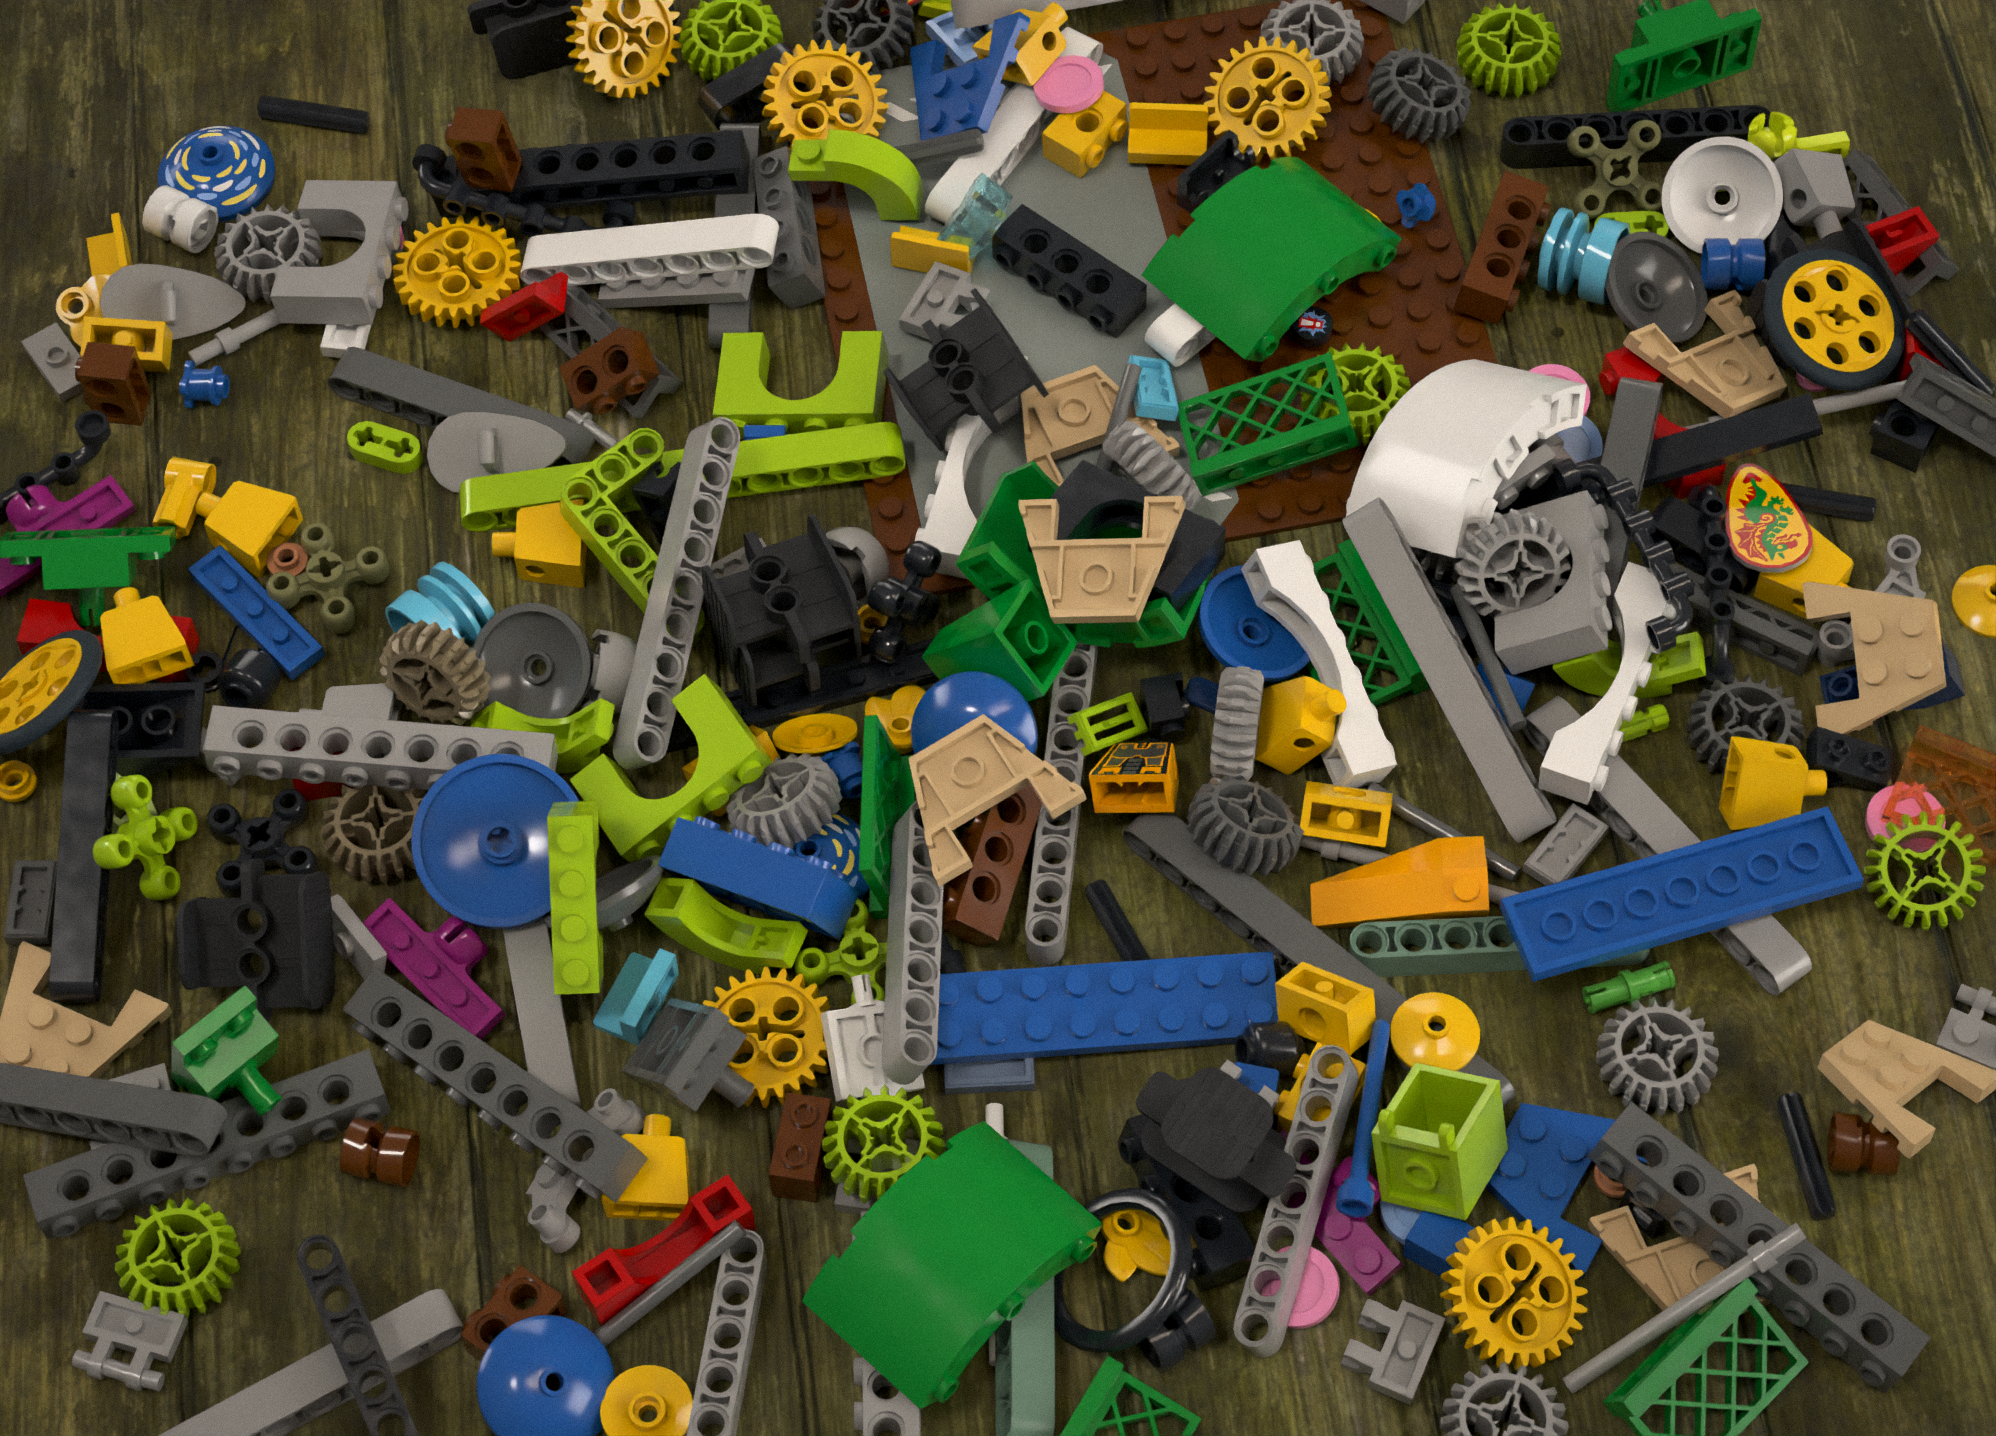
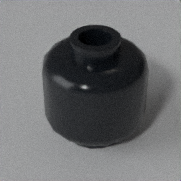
M246 648L238 650L230 658L219 674L218 686L223 700L230 707L261 709L278 688L281 674L278 666L268 653Z
M1284 1021L1250 1023L1246 1026L1243 1033L1237 1037L1235 1043L1237 1062L1276 1069L1279 1071V1079H1286L1293 1075L1299 1059L1305 1053L1302 1037L1296 1035L1294 1028Z

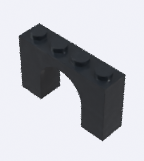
M1082 460L1049 498L1057 499L1059 504L1057 540L1089 539L1096 533L1113 527H1130L1142 531L1144 497L1158 495L1147 491L1139 484H1133L1112 474L1106 468L1098 467ZM1184 509L1147 602L1166 597L1178 613L1225 556L1226 528L1220 526L1212 519L1204 518ZM1028 541V551L1033 553Z

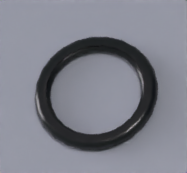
M1139 1188L1114 1190L1092 1199L1083 1206L1099 1221L1118 1211L1130 1209L1143 1211L1155 1217L1163 1225L1169 1237L1171 1253L1165 1281L1152 1303L1131 1322L1113 1330H1094L1078 1323L1069 1313L1064 1302L1063 1283L1066 1268L1054 1276V1330L1066 1343L1079 1350L1105 1353L1120 1351L1140 1343L1161 1327L1173 1313L1185 1292L1191 1273L1193 1254L1190 1231L1181 1211L1167 1197L1152 1190Z

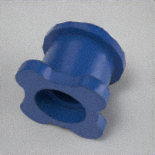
M186 360L183 377L180 380V394L183 395L185 408H194L195 401H210L213 406H219L222 398H227L229 394L230 383L228 375L223 374L220 366H214L212 370L195 369V362L193 360Z
M849 742L843 748L834 752H827L821 757L822 761L827 763L830 769H833L838 778L843 798L856 799L862 795L863 759L858 754L861 748L857 742Z

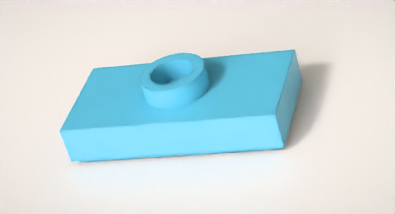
M1130 355L1127 364H1136L1142 368L1133 397L1136 416L1175 421L1179 408L1169 361Z

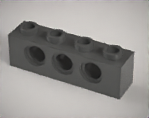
M784 146L754 158L752 162L759 214L768 215L779 224L772 264L766 267L768 286L790 310L824 298L826 294L810 181H791L788 167L792 150L788 146Z

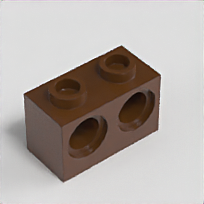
M458 107L453 121L447 125L445 140L452 150L457 169L461 171L466 185L470 188L512 192L523 160L503 111Z
M621 326L558 367L576 409L596 415L611 412L617 407L618 401L627 395L643 391L648 387L649 381L660 375L643 333ZM628 359V365H627V368L625 369V363H626V360ZM596 379H597V385H596V388L594 389V383H595V381H596Z
M87 342L83 358L79 357L75 366V378L81 383L85 404L89 405L91 410L104 413L109 423L142 426L152 392L136 348L134 346Z
M786 1093L768 1174L772 1196L817 1203L825 1167L824 1156L827 1154L822 1150V1139L828 1136L825 1133L827 1121H834L831 1099Z
M519 1265L512 1275L507 1274L500 1279L493 1290L491 1300L482 1310H475L465 1321L461 1338L466 1351L481 1362L489 1346L485 1342L490 1335L502 1332L514 1323L533 1316L554 1315L565 1317L568 1311L563 1295ZM524 1298L536 1299L535 1304L528 1309L520 1310L515 1308L516 1304Z

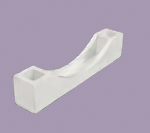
M1021 394L993 413L1000 424L1019 412ZM964 414L958 418L956 428L950 427L948 429L945 441V451L948 452L946 461L939 460L935 473V484L938 485L936 494H929L927 497L924 518H928L925 528H918L915 541H924L940 550L942 558L936 573L964 579L968 578L956 566V562L977 523L965 494V480L974 454L986 437L992 433L979 415L970 416Z
M1300 540L1256 549L1241 568L1256 605L1273 616L1292 633L1308 654L1318 673L1320 682L1332 689L1339 690L1346 699V710L1336 716L1334 741L1330 747L1321 752V757L1333 785L1359 788L1370 785L1372 782H1381L1397 765L1394 748L1386 739L1380 726L1377 709L1370 702L1363 687L1360 670L1353 664L1346 647L1345 636L1342 630L1337 627L1330 611L1329 599L1325 592L1321 590L1314 574L1311 558L1305 553Z
M1628 562L1614 594L1611 619L1618 633L1622 654L1619 672L1608 692L1593 709L1574 723L1555 732L1540 767L1539 789L1588 805L1593 791L1601 792L1609 772V767L1604 765L1608 755L1616 757L1620 749L1624 732L1619 731L1623 720L1631 722L1638 703V698L1634 697L1637 686L1645 688L1653 665L1648 660L1652 652L1657 653L1648 638L1645 622L1661 615L1672 620L1676 615L1672 604L1669 605L1665 601L1659 582L1653 572H1648L1646 567Z

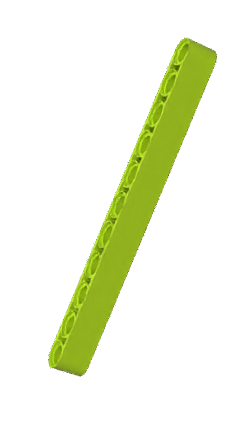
M877 422L740 441L727 498L896 475L902 472L906 465L901 428L892 422ZM684 449L663 452L662 464L664 470L658 478L666 476L670 468L677 462H682ZM654 453L643 454L638 456L641 458H650L654 456ZM591 462L467 479L459 486L461 525L465 529L474 532L516 527L518 510L525 507L560 502L563 484L568 478ZM607 471L602 474V477L610 482H617L622 479L621 475L615 471ZM632 491L614 503L621 513L641 510ZM575 494L569 498V500L584 499L585 504L590 502L586 496L581 494Z

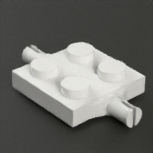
M870 974L851 977L855 1004L846 1009L826 1011L820 1014L836 1102L846 1101L849 1094L857 1099H864L863 1090L865 1087L872 1091V1096L881 1095L880 1089L884 1084L889 1088V1094L895 1096L901 1087L907 1092L925 1088L922 1073L914 1082L900 1085L891 1081L883 1071L884 1001L873 1000ZM879 1119L877 1120V1122H882L887 1119Z

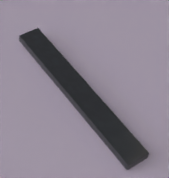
M1810 393L1653 440L1643 488L1823 435L1822 425ZM1602 456L1578 462L1576 464L1589 462L1601 465ZM1551 474L1541 486L1534 490H1531L1528 486L1519 492L1518 498L1508 507L1502 510L1496 507L1495 512L1503 515L1509 513L1511 508L1520 510L1567 495L1562 494L1557 486L1554 475ZM1593 479L1581 480L1582 487L1590 483H1597Z
M934 638L906 645L901 658L896 663H885L872 655H867L819 668L820 688L813 691L807 689L801 675L756 689L757 706L752 708L748 707L739 689L725 692V695L748 727L754 725L758 728H765L800 716L819 714L864 702L870 697L891 695L905 686L916 685L921 687L937 683L940 680L922 658ZM676 710L666 753L698 745L694 733L678 710Z

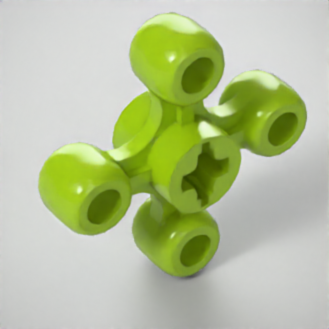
M138 774L123 776L113 783L111 799L118 808L126 811L129 822H124L120 825L117 834L105 835L99 838L93 846V858L101 868L108 870L125 867L132 860L139 859L145 870L139 880L142 894L152 901L172 898L178 893L181 880L178 872L173 867L165 864L163 854L171 851L175 842L187 840L196 833L198 828L197 817L187 807L166 809L159 816L153 817L147 808V804L152 798V786L149 780Z
M857 898L850 914L853 917H849L842 935L844 938L840 943V948L831 953H824L818 948L803 949L795 959L796 976L799 974L803 975L805 986L807 987L814 983L820 986L828 977L833 975H842L849 984H852L851 977L870 974L873 1000L885 1002V992L875 980L880 973V969L886 966L887 942L878 943L871 934L865 932L868 925V909L865 903ZM863 957V960H857V958ZM854 990L851 994V1005L856 1003Z

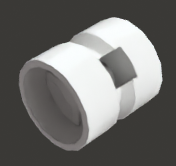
M164 185L156 189L146 203L142 224L147 232L166 241L171 240L173 244L191 253H199L207 247L216 232L218 213L217 209L196 198H189L187 194Z

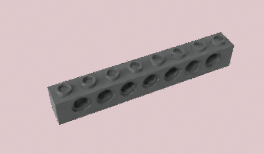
M376 967L373 968L343 1008V1011L355 1020L351 1027L353 1030L371 1043L377 1037L385 1041L386 1044L382 1050L404 1065L408 1058L415 1062L417 1066L413 1072L435 1087L439 1080L449 1086L445 1094L465 1109L468 1108L471 1102L481 1109L476 1116L495 1130L499 1131L503 1125L513 1131L509 1139L529 1154L535 1148H538L546 1154L542 1162L562 1177L565 1176L568 1170L579 1178L574 1184L595 1200L602 1193L616 1203L648 1159L633 1144ZM398 1016H400L399 1021L395 1025L391 1026L393 1021ZM432 1037L430 1043L422 1048L425 1041ZM464 1058L461 1066L454 1070L456 1063ZM496 1080L494 1087L485 1093L487 1086ZM528 1103L526 1110L517 1116L520 1107ZM561 1125L559 1132L554 1137L549 1138L551 1131L556 1126ZM594 1147L592 1155L587 1160L582 1161L585 1152Z
M369 1049L271 1084L276 1093L280 1094L282 1100L261 1117L243 1095L219 1103L227 1111L228 1117L214 1141L219 1143V1145L204 1157L112 1142L24 1174L23 1178L38 1225L47 1239L67 1237L76 1233L80 1227L93 1222L116 1219L124 1211L140 1205L157 1204L163 1201L169 1194L183 1189L203 1187L211 1179L226 1173L244 1172L256 1162L270 1157L279 1158L293 1153L297 1147L313 1141L323 1142L333 1139L340 1131L348 1129L355 1117L379 1121L382 1116L392 1112ZM337 1096H348L341 1104H330ZM305 1111V1114L300 1119L294 1121L287 1120L292 1113ZM253 1127H263L254 1136H244ZM169 1158L176 1159L171 1166L158 1168L164 1160ZM133 1174L126 1183L115 1184L116 1180L122 1175ZM81 1190H89L87 1195L82 1199L76 1201L71 1200L77 1192Z
M1630 1102L1588 1156L1589 1159L1596 1163L1598 1169L1605 1176L1620 1182L1633 1193L1639 1203L1654 1209L1670 1222V1225L1678 1234L1693 1240L1707 1251L1712 1261L1722 1267L1728 1268L1748 1255L1747 1249L1750 1248L1748 1244L1754 1245L1760 1240L1766 1243L1790 1227L1633 1102ZM1637 1156L1646 1159L1651 1167L1643 1165ZM1674 1185L1681 1187L1687 1196L1677 1192ZM1711 1214L1719 1217L1723 1221L1724 1226L1716 1223ZM1806 1239L1776 1258L1778 1264L1766 1272L1762 1273L1758 1270L1748 1277L1759 1290L1756 1295L1766 1298L1782 1311V1314L1790 1323L1805 1329L1820 1341L1821 1346L1828 1353L1840 1357L1858 1372L1863 1381L1871 1386L1878 1387L1884 1393L1902 1378L1931 1338ZM1786 1273L1792 1275L1799 1285L1792 1283L1787 1278ZM1823 1303L1830 1305L1835 1310L1836 1315L1830 1313ZM1861 1333L1868 1335L1872 1339L1874 1345L1868 1343L1863 1338Z

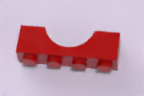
M1625 346L1604 355L1599 381L1605 394L1612 395L1615 400L1621 377L1663 383L1664 386L1666 376ZM1659 412L1653 440L1688 429L1673 424ZM1726 464L1669 480L1662 484L1666 488H1671L1676 498L1681 500L1688 497L1690 490L1696 485L1712 483L1717 486L1722 484Z
M30 598L16 642L22 655H24L33 647L57 634L83 629L79 626L70 603ZM170 615L182 634L190 655H194L200 639L192 618ZM96 636L99 639L103 651L102 664L100 666L99 671L108 672L105 661L103 637ZM185 669L155 679L163 683L173 680L188 682Z
M727 1174L690 1197L681 1214L667 1228L653 1238L627 1249L610 1247L573 1270L572 1276L577 1292L601 1327L734 1220H737L744 1229L757 1231L753 1210Z

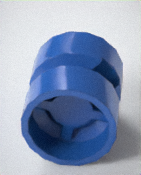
M1727 238L1704 239L1701 254V277L1705 290H1727L1730 284H1734L1738 291H1753L1757 282L1764 279L1765 249L1762 238H1739L1736 244H1731Z

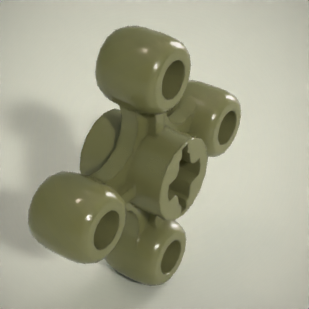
M1641 120L1633 124L1628 132L1627 142L1616 150L1605 147L1601 143L1597 131L1590 126L1577 127L1569 134L1567 146L1571 154L1578 158L1590 160L1596 168L1594 183L1590 187L1580 190L1573 199V209L1577 215L1584 212L1588 213L1589 220L1597 218L1603 213L1609 194L1616 190H1624L1630 193L1635 206L1640 211H1659L1662 208L1663 186L1657 182L1643 179L1638 172L1640 156L1647 151L1653 150L1661 140L1660 127L1655 122ZM1641 129L1648 131L1650 135L1648 142H1643L1640 139L1639 133ZM1580 135L1587 137L1589 141L1587 149L1580 147L1578 143ZM1624 159L1620 170L1624 176L1621 175L1609 180L1610 174L1613 172V167L1610 163L1614 164ZM1647 191H1651L1655 195L1653 204H1649L1645 199ZM1586 197L1594 200L1595 205L1592 211L1584 206Z
M311 523L303 529L300 536L302 548L310 558L306 565V572L297 576L285 571L277 572L268 579L266 591L269 598L278 602L285 610L295 607L301 597L314 595L318 601L323 603L321 615L326 628L332 633L344 634L350 631L356 623L354 606L346 598L350 591V584L360 580L372 585L383 582L390 572L389 560L383 550L371 546L362 549L357 554L356 559L342 561L341 557L334 553L335 539L330 528L323 523Z

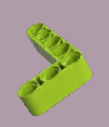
M640 428L632 432L568 478L563 484L560 498V512L564 519L644 614L649 598L647 591L652 586L658 556L614 503L630 493L634 483H639L652 465L659 461L662 462L664 441L659 433L649 428ZM645 447L650 449L654 456L641 458L634 451ZM607 471H615L621 475L622 479L617 482H610L604 479L602 474ZM575 494H581L586 496L590 502L578 506L573 504L569 498ZM601 525H607L612 527L616 533L610 537H604L599 535L595 529ZM627 556H633L638 558L642 565L637 568H629L621 560ZM675 586L676 593H677V594L679 595V597H680L679 591H678V589H677L676 586ZM700 609L692 647L700 641L705 622L702 609ZM666 625L667 632H668L669 635H670V634H671V633H670V630H669L668 626Z

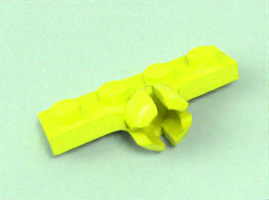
M1771 112L1769 127H1764V113L1756 116L1749 125L1747 142L1760 148L1772 162L1792 148L1840 154L1842 159L1849 154L1850 139L1846 131L1796 138L1797 128L1794 126V121L1784 113Z

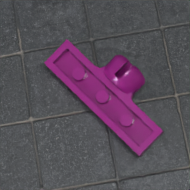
M111 475L73 499L63 503L56 500L46 486L32 485L25 488L32 498L29 501L32 508H30L19 493L9 501L6 507L8 519L17 532L110 528L136 512L134 504ZM42 556L36 559V563L22 565L10 564V558H0V597L42 571Z
M390 897L363 922L365 927L386 951L387 958L445 1016L480 1040L506 1016L504 1011L470 976L472 968L487 954V947L465 922L455 917H449L436 931L427 933Z
M1283 1129L1280 1134L1287 1142L1289 1134ZM1304 1152L1300 1158V1164L1309 1165L1313 1163ZM1352 1156L1346 1157L1332 1170L1314 1234L1365 1293L1371 1296L1403 1267V1264L1369 1227L1366 1217L1346 1216L1336 1209L1338 1188L1350 1176ZM1369 1171L1367 1181L1370 1182L1371 1189L1375 1193L1374 1207L1381 1201L1379 1182ZM1294 1193L1287 1203L1293 1209L1298 1208L1305 1202L1307 1193Z

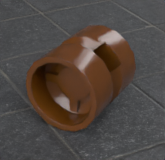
M1833 1112L1828 1133V1169L1830 1171L1856 1173L1860 1167H1864L1867 1173L1871 1175L1895 1177L1900 1159V1151L1897 1149L1899 1140L1889 1130L1881 1133L1871 1123L1874 1116L1868 1122H1864L1859 1114Z
M355 1117L347 1129L341 1149L340 1170L342 1174L370 1179L373 1174H376L378 1182L405 1188L413 1177L419 1157V1131L393 1125L386 1131L381 1122Z

